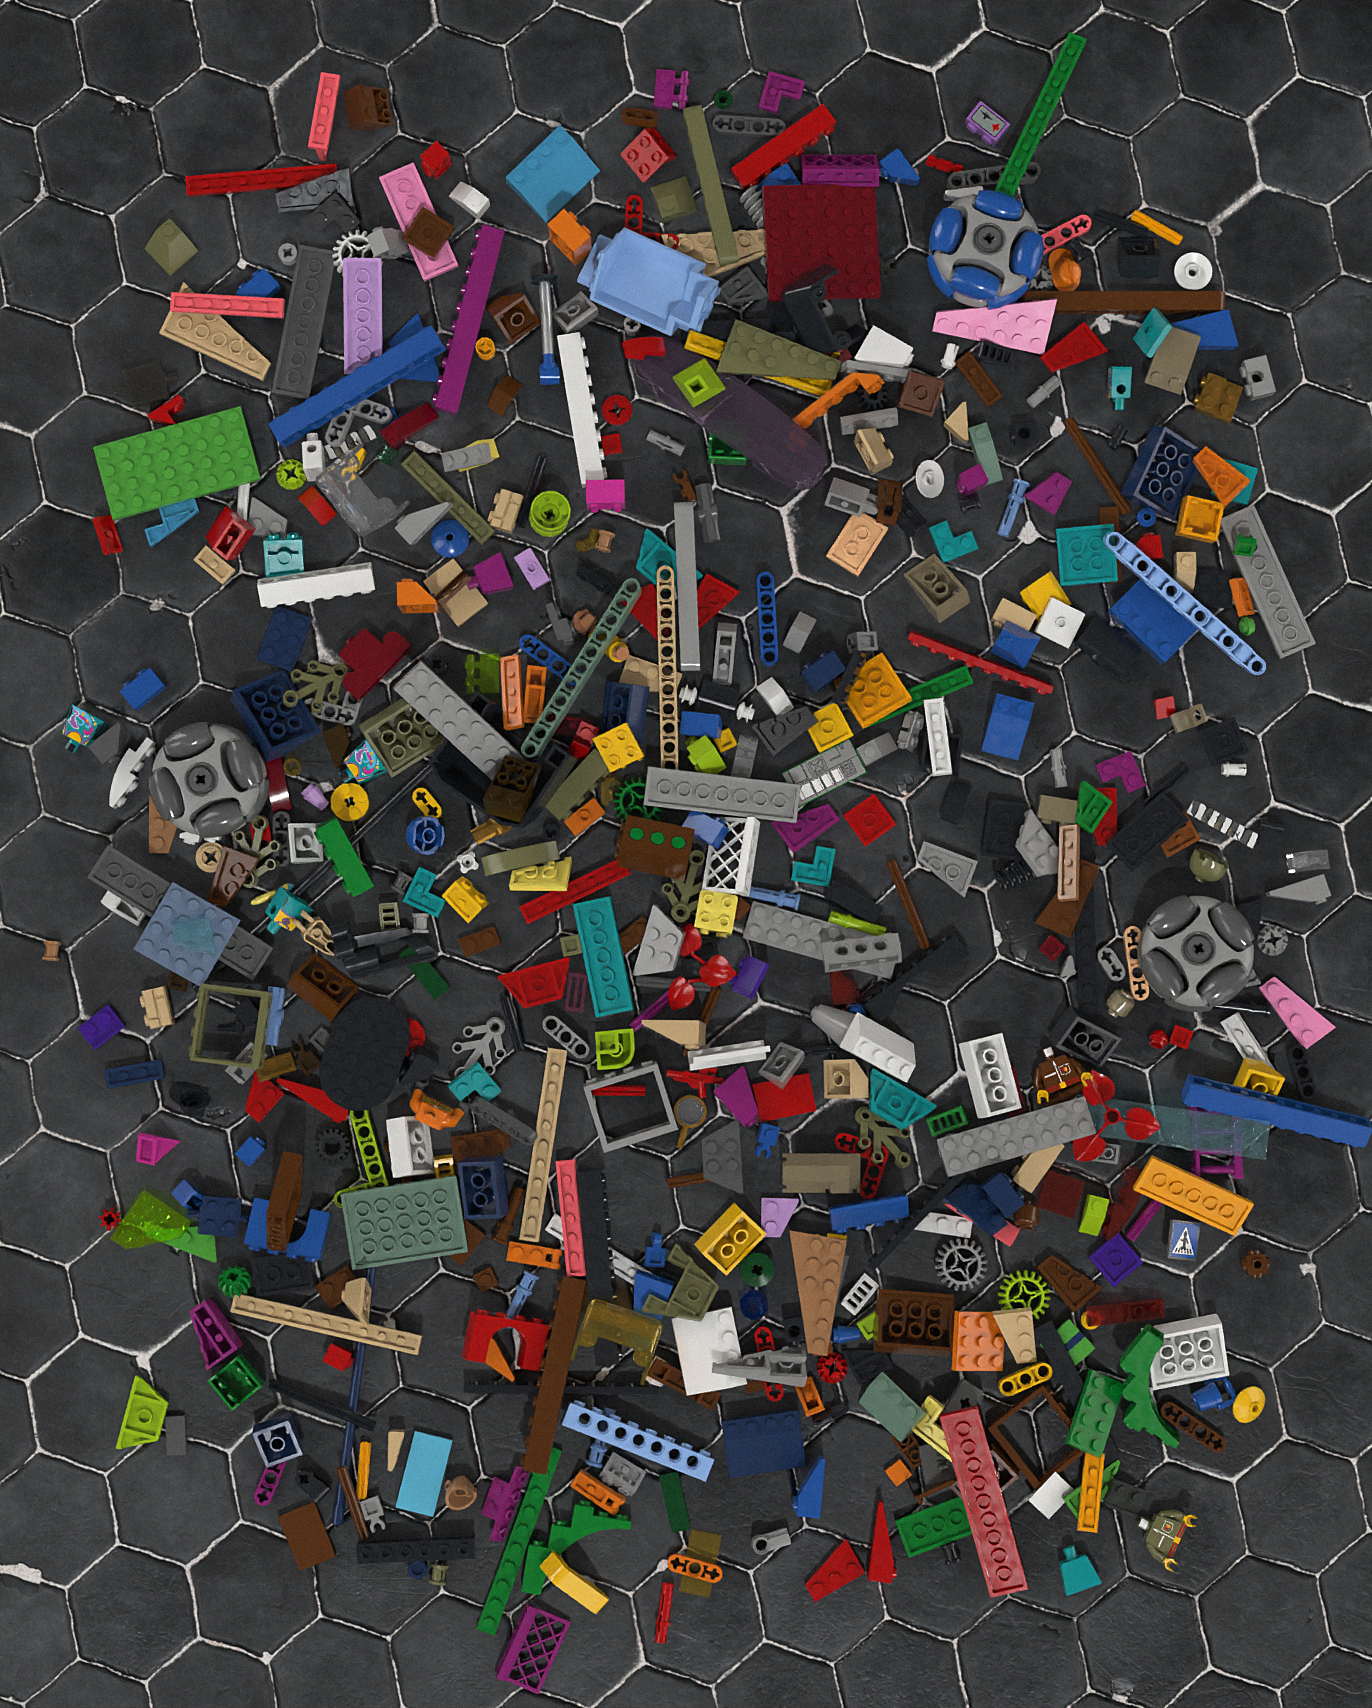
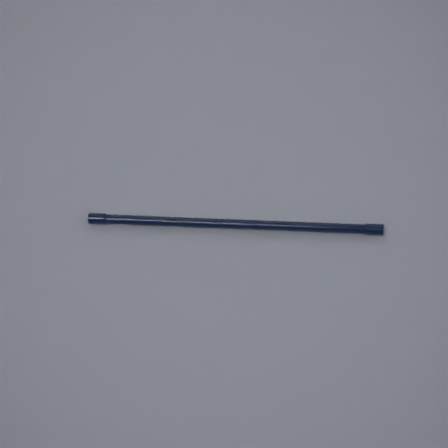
M376 1267L366 1268L365 1275L372 1288L371 1303ZM358 1341L356 1342L348 1410L357 1413L366 1348V1343ZM346 1421L340 1466L345 1465L349 1472L355 1425ZM339 1478L331 1522L333 1525H343L346 1498Z

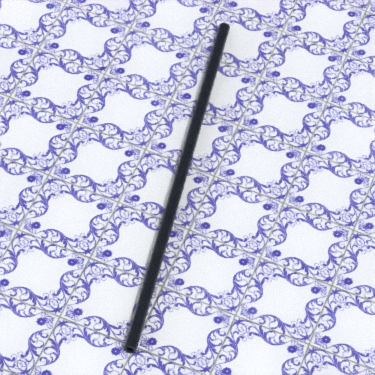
M428 763L348 838L352 847L433 772ZM327 858L292 893L301 897L335 865L334 861H329ZM267 915L250 933L259 937L271 922L270 917ZM219 960L214 965L204 984H209L228 965ZM194 984L192 989L198 993L200 986Z

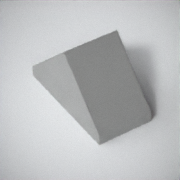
M799 612L783 646L800 654L817 620Z

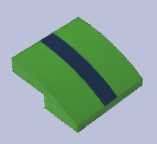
M1067 1319L1056 1329L1074 1366L1095 1349L1070 1319Z

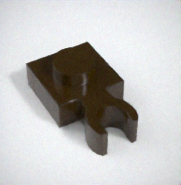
M298 1041V1044L301 1046L300 1050L295 1051L291 1047V1051L299 1056L295 1062L303 1073L308 1076L320 1067L321 1062L311 1049L306 1052L303 1043Z

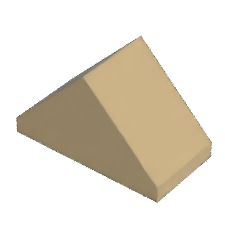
M962 402L943 425L962 443H967L969 440L966 402Z

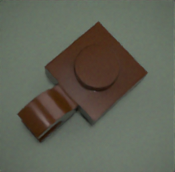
M682 470L684 475L682 479H678L676 474H673V480L677 484L682 485L680 493L683 500L696 502V496L688 481L687 472Z

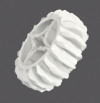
M356 230V235L349 231L348 238L342 235L343 242L337 240V244L340 247L333 248L337 253H334L332 257L336 258L333 263L335 266H339L337 268L338 273L343 272V255L347 248L351 252L347 258H358L355 257L354 251L356 254L361 255V258H366L369 255L371 247L366 231L362 235H360L359 230ZM354 243H364L367 246L356 247Z

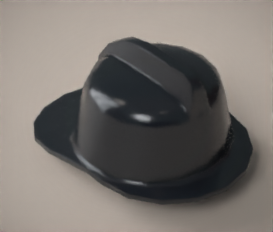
M178 1082L169 1090V1097L180 1106L186 1116H198L200 1118L204 1116V1112L211 1101L209 1094L190 1082Z

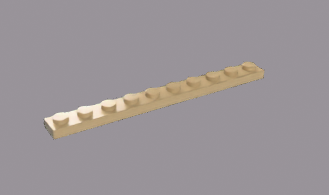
M548 1048L536 1125L538 1138L533 1145L519 1240L539 1242L567 1050Z
M241 1294L240 1298L237 1295L233 1297L230 1311L414 1355H419L423 1335L371 1323L368 1324V1327H364L358 1320Z

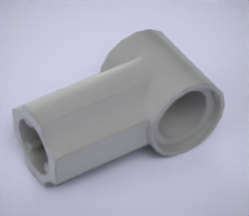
M786 1527L765 1534H758L751 1541L752 1548L758 1554H765L768 1551L791 1544ZM761 1539L765 1540V1547L757 1549L756 1542Z

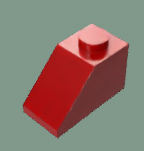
M1154 533L1143 534V537L1135 544L1152 561H1158L1163 558L1160 535H1154Z

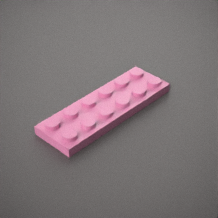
M414 162L379 177L403 234H405L422 207L436 215ZM448 240L435 260L408 244L424 282L459 267Z

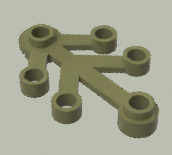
M312 660L307 666V670L310 673L314 674L320 671L328 675L319 677L303 673L299 669L292 671V681L300 682L302 680L311 684L297 692L293 690L286 691L283 695V703L287 707H294L299 699L317 690L315 700L311 704V710L314 713H320L323 709L322 700L326 685L334 681L332 692L328 694L327 700L330 704L338 703L340 685L349 669L341 663L331 667ZM310 665H315L317 668L311 669ZM341 671L343 675L338 676L336 672ZM294 674H299L300 677H299V678H295L293 675H294ZM334 695L337 697V699L332 700L330 699V696ZM292 698L294 701L290 703L287 699ZM318 704L320 705V708L315 709L314 705Z
M257 815L252 820V827L255 829L252 848L246 840L247 834L245 831L240 830L234 833L235 841L239 842L245 853L261 859L272 852L280 851L282 848L281 841L273 840L268 846L260 850L263 831L269 825V820L264 815ZM260 819L264 821L263 826L260 825ZM239 833L243 836L241 840L238 838ZM274 842L278 845L277 849L273 847ZM271 858L266 860L265 865L258 869L255 866L250 873L252 881H249L247 878L243 886L247 888L256 886L259 876L269 870H275L278 867V861ZM270 861L274 863L273 868L269 865Z
M694 850L690 853L689 863L691 865L685 884L683 880L672 878L682 895L680 902L673 893V886L666 883L661 889L662 894L668 897L673 906L671 916L677 922L688 920L690 912L698 907L699 899L688 905L687 903L689 897L702 890L703 882L693 886L698 866H701L705 859L704 854L699 850ZM693 857H698L699 862H694ZM712 877L710 880L712 881L713 885L708 887H714L715 885V879ZM664 887L671 888V891L669 893L665 892ZM682 910L684 912V915L679 916L677 914V911Z
M860 1107L855 1113V1120L860 1124L858 1146L861 1149H866L870 1146L871 1140L868 1138L869 1127L873 1132V1154L871 1155L873 1163L878 1164L884 1159V1155L881 1152L882 1142L895 1156L894 1163L898 1168L903 1169L909 1166L911 1163L910 1155L906 1152H901L888 1136L906 1139L911 1134L908 1127L904 1129L907 1132V1135L904 1136L901 1133V1129L879 1127L875 1121H883L890 1125L891 1123L870 1112L868 1107ZM862 1113H866L868 1118L864 1119ZM862 1140L867 1141V1146L862 1144ZM875 1154L880 1156V1160L875 1159ZM902 1156L906 1158V1163L901 1161Z

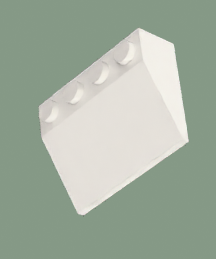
M726 1306L708 1310L701 1322L671 1318L686 1395L747 1384L746 1378L712 1373L713 1362L719 1364L727 1362L731 1358L734 1360L742 1359L732 1307Z
M1217 1313L1153 1326L1164 1334V1343L1156 1353L1150 1367L1149 1375L1153 1390L1229 1376L1223 1328Z

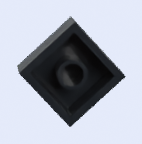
M925 730L920 771L933 774L928 732ZM947 733L952 774L947 776L959 777L964 735Z

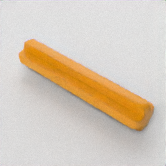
M1135 210L1131 216V220L1148 227L1150 231L1175 245H1179L1183 239L1181 234L1138 210Z
M362 1441L360 1443L356 1496L357 1499L361 1500L367 1498L371 1442Z

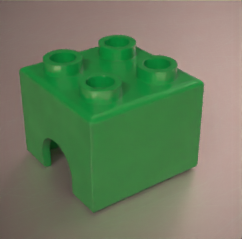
M710 421L708 464L746 465L748 422Z
M242 1353L208 1380V1383L231 1411L266 1384Z

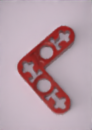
M638 195L628 197L626 201L625 228L647 238H655L660 243L661 235H667L668 233H643V200ZM637 200V203L640 205L636 206V214H628L629 212L632 213L633 210L632 205H629V203ZM636 218L639 221V225L636 228L630 227L628 224L630 219ZM668 234L667 240H669V237H673V240L676 241L672 249H677L678 237L675 234Z
M847 1133L836 1135L834 1143L838 1149L849 1153H859L856 1150L859 1137ZM846 1136V1140L852 1142V1138L856 1139L853 1143V1150H849L850 1145L847 1144L841 1147L838 1138ZM871 1142L864 1153H859L861 1157L868 1159L860 1183L859 1193L865 1199H871L876 1195L889 1154L888 1149L881 1145L882 1152L885 1153L884 1159L881 1161L883 1162L882 1166L871 1163L873 1142ZM872 1166H876L879 1169V1175L874 1178L868 1174V1170ZM866 1177L872 1181H877L876 1185L871 1184L870 1189L873 1190V1193H869L868 1196H865V1192L862 1191L863 1187H867L869 1183L865 1182Z

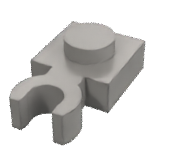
M379 1495L360 1501L365 1521L371 1519L370 1530L373 1533L376 1531L374 1527L376 1523L381 1525L382 1530L385 1529V1522L380 1519V1516L384 1515V1510Z

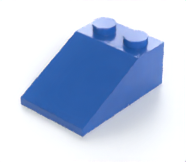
M997 693L992 705L981 751L1018 761L1034 703Z
M819 1454L797 1490V1495L793 1496L792 1508L798 1517L820 1518L825 1457L823 1454Z

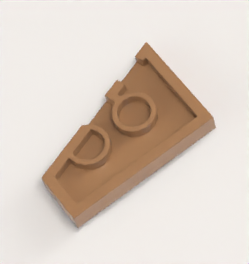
M149 796V853L169 854L177 827L170 820L165 821L155 808L151 796Z

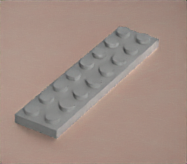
M1251 505L1223 517L1220 527L1232 554L1237 536L1240 533L1242 537L1249 538V535H1252L1254 539H1257L1253 557L1233 556L1246 581L1251 597L1279 659L1316 644L1255 506Z
M420 660L393 687L399 695L491 780H493L505 755L528 761L423 661Z
M648 766L643 805L796 823L801 785Z
M753 901L743 938L823 961L822 943L830 940L843 941L847 938H864L871 934L851 928L846 929L841 925ZM878 947V948H876V949H878V950H883L884 948H883V947ZM858 950V952L863 953L865 950ZM840 952V953H838V954H839V955H845L846 953ZM895 963L855 968L854 970L891 980Z
M1085 1096L940 1138L936 1141L947 1177H951L1094 1135L1096 1131Z

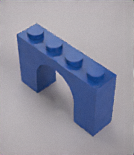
M254 1198L244 1239V1244L249 1246V1250L260 1251L261 1248L266 1249L267 1253L278 1255L281 1252L285 1253L286 1257L297 1259L300 1256L305 1257L304 1261L316 1263V1260L322 1261L333 1215L328 1212L311 1209L303 1236L293 1243H288L286 1252L279 1250L274 1252L267 1248L266 1212L269 1200Z

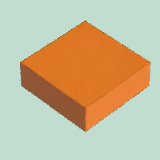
M900 1459L884 1470L896 1486H899L912 1475Z

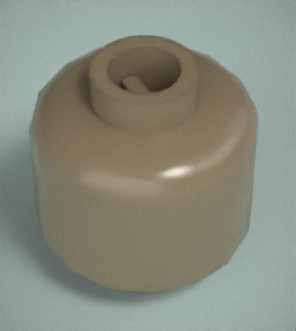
M1123 988L1115 990L1106 1001V1005L1109 1008L1108 1013L1115 1018L1118 1016L1126 1017L1135 1005L1134 996Z

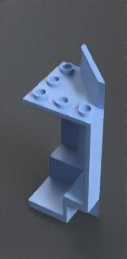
M625 227L620 233L615 234L613 240L601 234L597 237L577 279L578 283L590 288L591 295L589 300L669 336H672L678 328L687 332L692 330L701 333L704 320L708 319L714 306V299L722 290V288L718 287L719 281L703 274L706 266L705 263Z

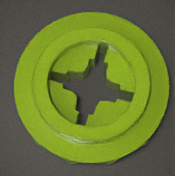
M293 459L284 460L278 466L276 477L278 483L283 488L295 490L305 483L306 475L303 470V464L300 461ZM295 469L294 474L297 478L291 477L287 480L288 474L285 470L292 471Z

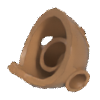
M458 1476L453 1480H447L445 1483V1501L448 1508L462 1510L469 1507L475 1501L477 1488L473 1486L466 1476Z

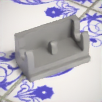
M250 1042L237 1056L235 1061L252 1063L254 1042ZM266 1053L264 1055V1060L267 1059L269 1056ZM228 1066L225 1071L243 1085L256 1070Z

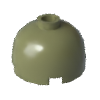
M1195 848L1190 858V869L1196 875L1195 879L1202 883L1220 880L1229 868V864L1225 860L1221 863L1217 855L1203 849L1197 850Z

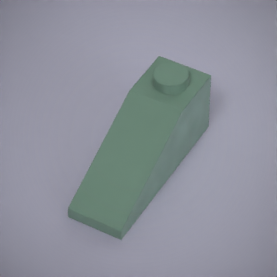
M987 422L968 428V439L977 465L980 464L989 480L987 485L1002 481L1003 477Z

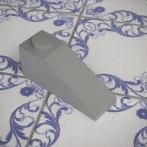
M445 502L408 514L407 516L403 515L397 521L398 525L395 529L410 545H415L454 504L452 502Z
M718 622L713 671L714 683L731 686L737 624Z
M1324 874L1267 892L1266 895L1267 897L1308 903L1315 901L1317 905L1326 902V897L1331 896Z

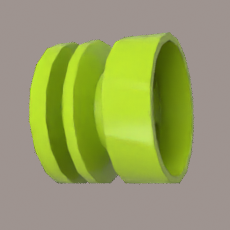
M546 491L535 497L531 504L529 521L534 531L544 537H554L562 533L568 525L571 508L568 500L562 494L555 491ZM548 513H552L550 520L546 519Z

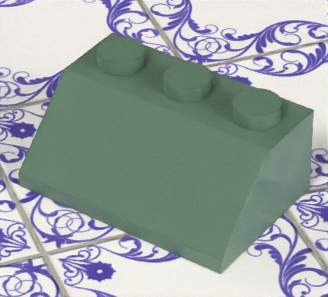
M881 1372L869 1385L859 1401L900 1442L927 1415L884 1372Z

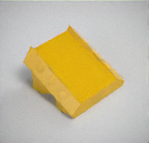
M1051 571L1020 592L1022 601L1025 605L1029 606L1032 613L1037 615L1035 619L1038 622L1051 597L1068 606L1071 605L1070 600Z

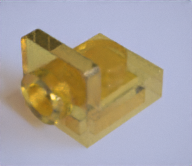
M605 778V782H601V806H609V801H613V790H609V787L620 786V781H616V778Z

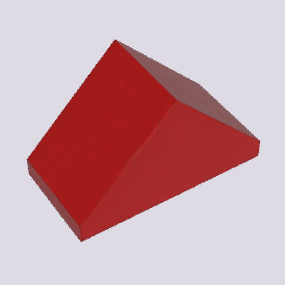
M313 486L298 497L300 502L322 527L337 515Z

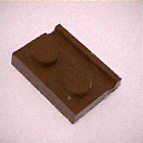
M349 1265L317 1284L315 1288L331 1310L343 1302L341 1295L346 1283L357 1278Z

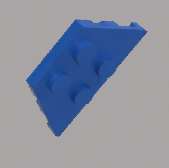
M415 314L388 342L390 347H396L405 338L414 336L423 328L419 314ZM432 358L401 377V379L437 383L440 373L435 359Z

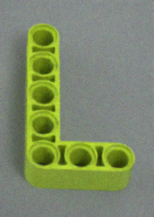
M350 1110L351 1121L369 1182L338 1191L334 1196V1202L341 1208L342 1203L339 1201L341 1193L356 1191L359 1188H375L378 1182L384 1183L385 1186L390 1185L369 1110L364 1111V1116L361 1119L355 1116V1111ZM363 1126L368 1127L370 1130L368 1137H362L360 1134V1129ZM368 1145H372L375 1148V1153L372 1156L367 1155L365 1152V1148ZM372 1164L380 1166L379 1174L375 1175L371 1172Z

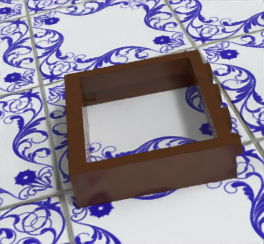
M283 1151L267 1208V1248L274 1252L276 1250L286 1252L303 1191V1155Z
M1039 1384L986 1426L1036 1491L1054 1472L1060 1473L1085 1453L1075 1448L1036 1478L997 1428L1041 1393L1070 1430L1073 1417H1067L1064 1413L1067 1410L1060 1400L1056 1403L1052 1397L1054 1395L1053 1391L1048 1385L1044 1387L1042 1384Z

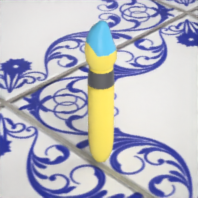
M291 883L282 885L288 891L295 886ZM279 888L254 898L250 904L258 905L272 899Z

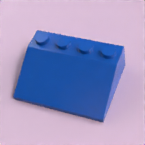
M1141 579L1107 612L1161 666L1197 630L1196 627ZM1166 590V594H1167L1168 596H1172V595Z
M901 1193L829 1206L828 1213L832 1231L836 1230V1233L847 1232V1228L850 1227L860 1230L867 1228V1224L874 1223V1226L886 1225L885 1221L893 1220L894 1223L903 1222L906 1217H909L908 1196Z

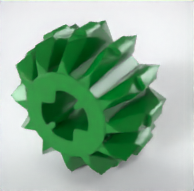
M236 1265L235 1268L229 1266L227 1271L222 1270V1275L218 1276L219 1290L222 1291L224 1296L229 1295L231 1299L235 1295L240 1298L241 1293L247 1294V1288H251L250 1274H248L244 1267L240 1268Z

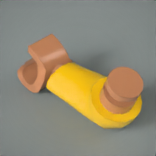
M585 609L581 612L578 611L573 616L572 624L583 636L590 632L587 637H590L599 620ZM600 634L598 640H605L607 634ZM616 635L605 654L614 662H622L628 659L629 650L626 644Z

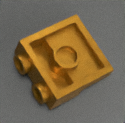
M1208 373L1206 377L1203 376L1199 387H1202L1200 394H1196L1193 404L1196 405L1194 411L1230 424L1243 387L1228 382L1223 377Z

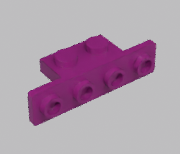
M523 1466L515 1467L510 1483L499 1477L493 1478L481 1511L482 1515L495 1520L489 1538L492 1541L502 1542L507 1534V1527L514 1515V1508L520 1498L523 1483L527 1479V1471H523Z

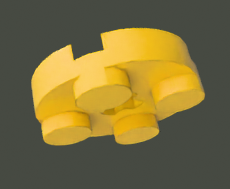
M342 784L335 789L331 796V809L338 818L344 821L358 820L364 817L369 809L368 795L357 784ZM353 797L355 805H351L349 808L346 807L347 803L345 800Z

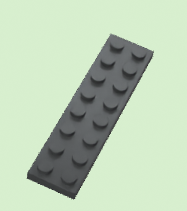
M299 245L272 394L304 400L311 396L335 270L333 262L336 258H333L332 255L337 253V251Z

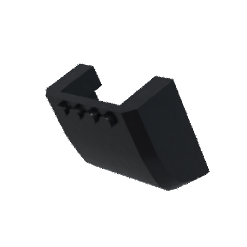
M476 692L469 705L522 754V744L533 727L524 723L523 728L506 731L503 723V707L487 696ZM540 732L537 733V738L544 737ZM447 738L444 739L428 764L431 766L440 784L492 820L503 826L523 828L540 815L578 758L550 740L537 760H528L529 762L541 765V769L529 808L521 823L485 813L483 798L492 780ZM535 747L527 749L528 755H532L535 752Z

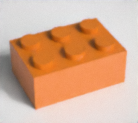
M563 209L547 224L549 239L576 266L591 252V232L586 226H580L576 222L578 219L571 211L567 212Z

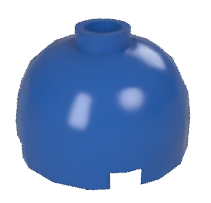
M422 816L415 818L409 823L405 836L409 847L413 851L429 855L437 852L435 850L442 846L445 833L438 819Z

